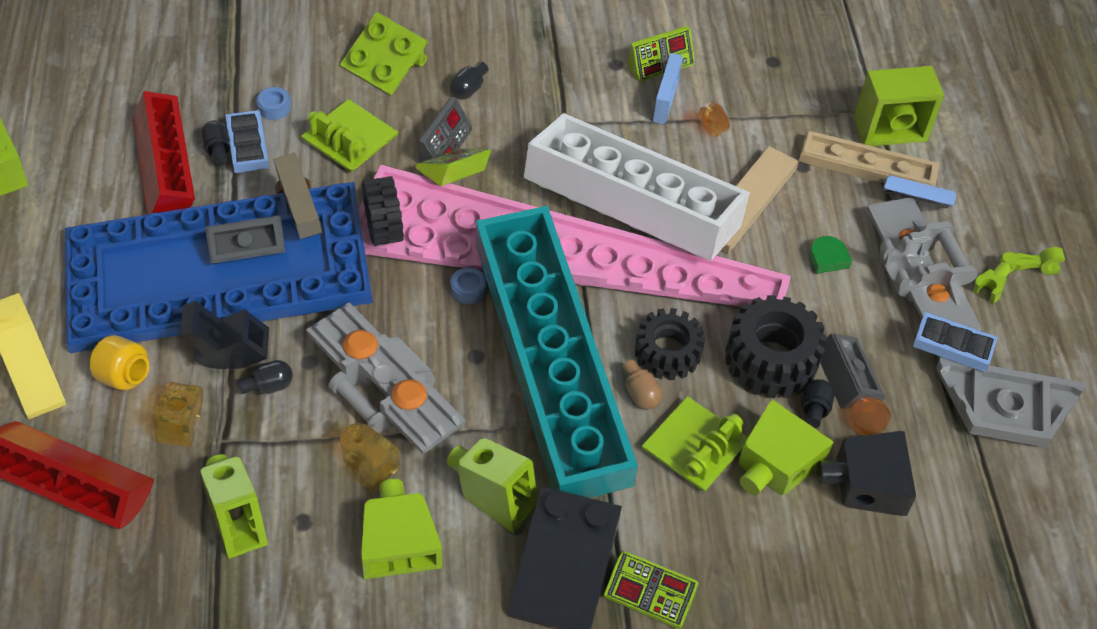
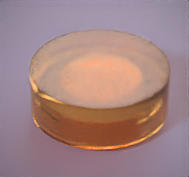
M712 101L700 108L699 116L701 123L712 136L718 137L730 129L728 116L718 103Z
M872 397L861 398L855 402L852 408L850 423L855 431L864 436L883 433L891 417L889 408L879 399Z

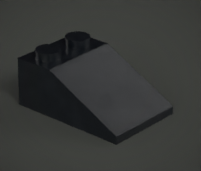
M542 486L527 536L508 617L552 629H592L618 530L622 506Z

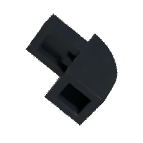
M195 300L183 305L180 338L195 348V362L214 369H242L267 359L269 327L246 309L220 319Z

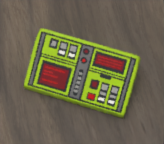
M684 26L632 42L630 45L628 68L636 80L642 82L664 75L670 53L682 55L681 69L694 65L695 57L690 27Z
M460 148L419 162L415 168L439 186H443L484 171L491 150Z
M621 551L603 598L674 628L682 629L699 583L692 578L629 552Z

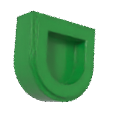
M822 236L813 242L809 257L816 274L850 269L852 259L841 240L832 236Z

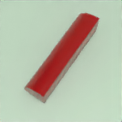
M143 91L132 121L146 215L189 208L195 200L178 96Z
M18 421L0 427L1 479L117 529L125 527L136 517L149 496L154 483V479Z

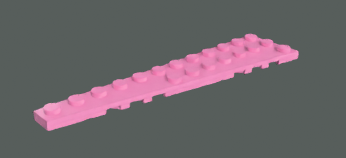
M380 165L374 179L392 176L394 179L402 214L404 240L373 246L369 235L363 201L359 207L366 255L460 268H475L483 271L476 249V221L538 207L450 183L439 186L428 177ZM550 211L574 283L577 285H589L742 307L745 303L751 305L752 299L758 297L766 300L767 295H775L776 299L782 300L783 296H786L791 278L789 275L715 256L712 261H709L670 243Z

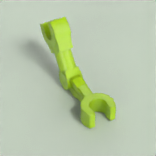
M1051 247L1043 250L1039 255L1005 252L994 270L989 269L977 277L973 293L978 294L980 289L984 287L990 288L993 292L989 302L995 303L1001 297L1006 277L1014 270L1021 271L1030 268H1040L1042 273L1046 275L1059 274L1061 271L1059 262L1065 261L1063 249Z

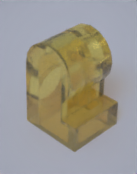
M169 382L153 412L156 442L191 447L195 436L194 426L200 417L203 405V388L201 386L179 384L176 382Z
M355 423L347 426L341 432L340 443L343 460L348 467L359 470L361 484L373 493L381 482L390 478L400 469L399 449L370 426L363 423Z

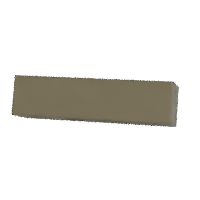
M296 153L273 158L299 238L302 239L322 233L319 217Z

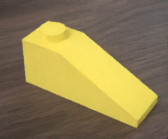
M17 293L1 299L0 354L28 420L67 405L20 294Z

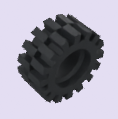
M388 176L362 181L365 216L373 246L403 241L402 214L393 177Z
M662 308L658 309L657 316L651 312L647 314L646 320L642 319L635 342V356H638L637 362L639 366L646 364L645 369L649 373L653 370L657 371L655 378L662 379L663 374H668V380H675L676 373H678L682 379L687 377L688 370L693 373L696 370L697 364L699 365L705 343V337H703L704 330L703 327H698L699 321L695 317L688 321L689 313L683 311L681 316L676 315L677 309L670 308V313L665 314V310ZM664 337L673 338L681 342L684 347L677 351H668L659 347L655 341Z

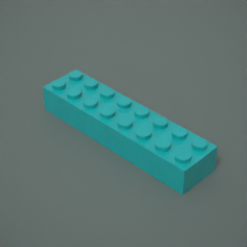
M548 205L477 220L476 249L552 489L591 498L634 487L638 464Z

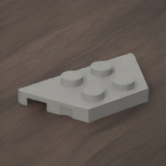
M943 357L939 358L936 365V371L969 434L1041 447L1048 446L1085 389V382L989 366L987 371L983 372Z

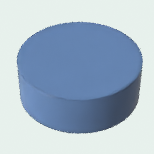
M270 87L262 90L257 95V109L260 110L262 117L269 120H278L290 113L291 98L286 90Z
M475 268L457 270L450 280L452 297L462 304L480 302L487 293L485 275Z

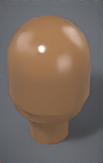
M629 360L624 363L622 369L628 377L625 382L626 390L633 402L639 408L645 410L658 406L662 399V389L653 374L649 373L646 369L640 370L635 360Z

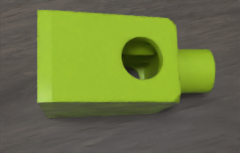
M772 399L743 446L739 465L747 472L740 478V484L745 491L755 496L766 485L779 495H786L817 471L819 461H827L834 442Z
M487 438L480 439L470 450L458 445L450 452L447 458V465L459 473L464 497L514 534L535 511L538 501L532 460Z
M223 454L212 456L207 460L200 474L228 559L267 546L268 541L257 495L241 458L233 457L229 459L228 456ZM241 506L244 512L243 515L237 520H232L228 510Z
M388 479L381 482L379 485L381 498L369 499L364 505L361 553L364 580L442 569V545L424 495L420 493L405 495L403 482L399 479Z

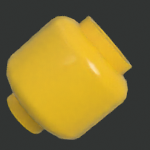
M117 335L107 336L97 343L91 353L89 365L92 376L98 382L123 391L133 389L143 382L148 375L150 366L147 351L141 344Z

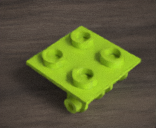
M376 12L344 57L340 66L392 96L412 66L416 67L418 65L422 67L426 63L427 55L424 54L423 49L428 44V40Z
M347 99L328 115L322 111L311 112L307 118L310 129L301 135V138L352 173L395 138L399 132L350 99Z
M687 396L641 448L703 492H706L740 453L748 437L742 433L741 426L743 425V420L738 415L731 414L721 419Z

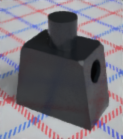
M905 431L847 438L841 444L836 461L818 462V483L820 485H840L842 504L847 508L907 516L915 501L916 491Z

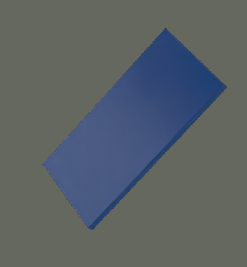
M348 182L309 189L319 217L322 233L302 239L299 238L284 193L65 228L66 346L69 352L93 350L98 342L111 335H117L134 342L180 335L183 305L195 300L220 319L246 309L260 321L339 309L349 302L353 306L373 303L355 183ZM280 215L283 221L286 253L211 264L205 227Z

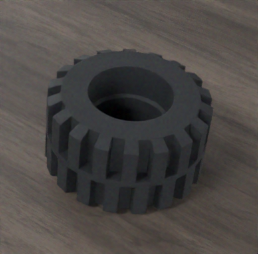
M767 295L766 300L758 297L752 299L751 305L745 303L740 308V312L735 314L725 350V361L727 365H730L729 372L732 377H739L738 384L743 388L746 386L751 387V393L759 395L760 392L767 393V398H775L776 394H781L783 398L791 397L792 391L799 394L804 391L808 383L814 380L825 350L826 335L823 334L825 328L822 322H816L818 315L813 310H805L806 305L800 301L795 304L790 302L791 298L783 296L781 300L776 299L775 295ZM761 342H775L784 346L789 351H774L764 346Z

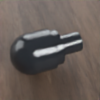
M479 61L474 67L467 66L462 68L450 81L449 88L452 95L461 100L470 98L481 88L483 84L482 77L489 71L488 66L483 61Z
M217 120L205 123L201 129L203 149L208 155L213 157L215 165H225L228 162L226 153L230 150L228 129L225 124Z
M274 360L258 365L257 368L253 369L254 375L238 379V384L242 394L259 389L261 395L265 393L268 395L286 389L292 382L293 371L286 362Z
M813 380L808 383L804 390L801 403L802 410L806 414L805 422L813 428L820 427L822 418L827 417L832 410L835 392L832 385L826 380Z

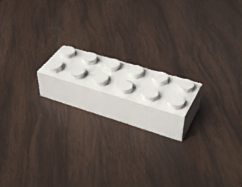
M565 113L528 143L524 172L525 179L538 184L542 188H547L561 194L571 201L579 202L597 210L603 215L624 222L634 229H639L653 235L663 242L689 251L697 257L712 261L742 226L750 192Z

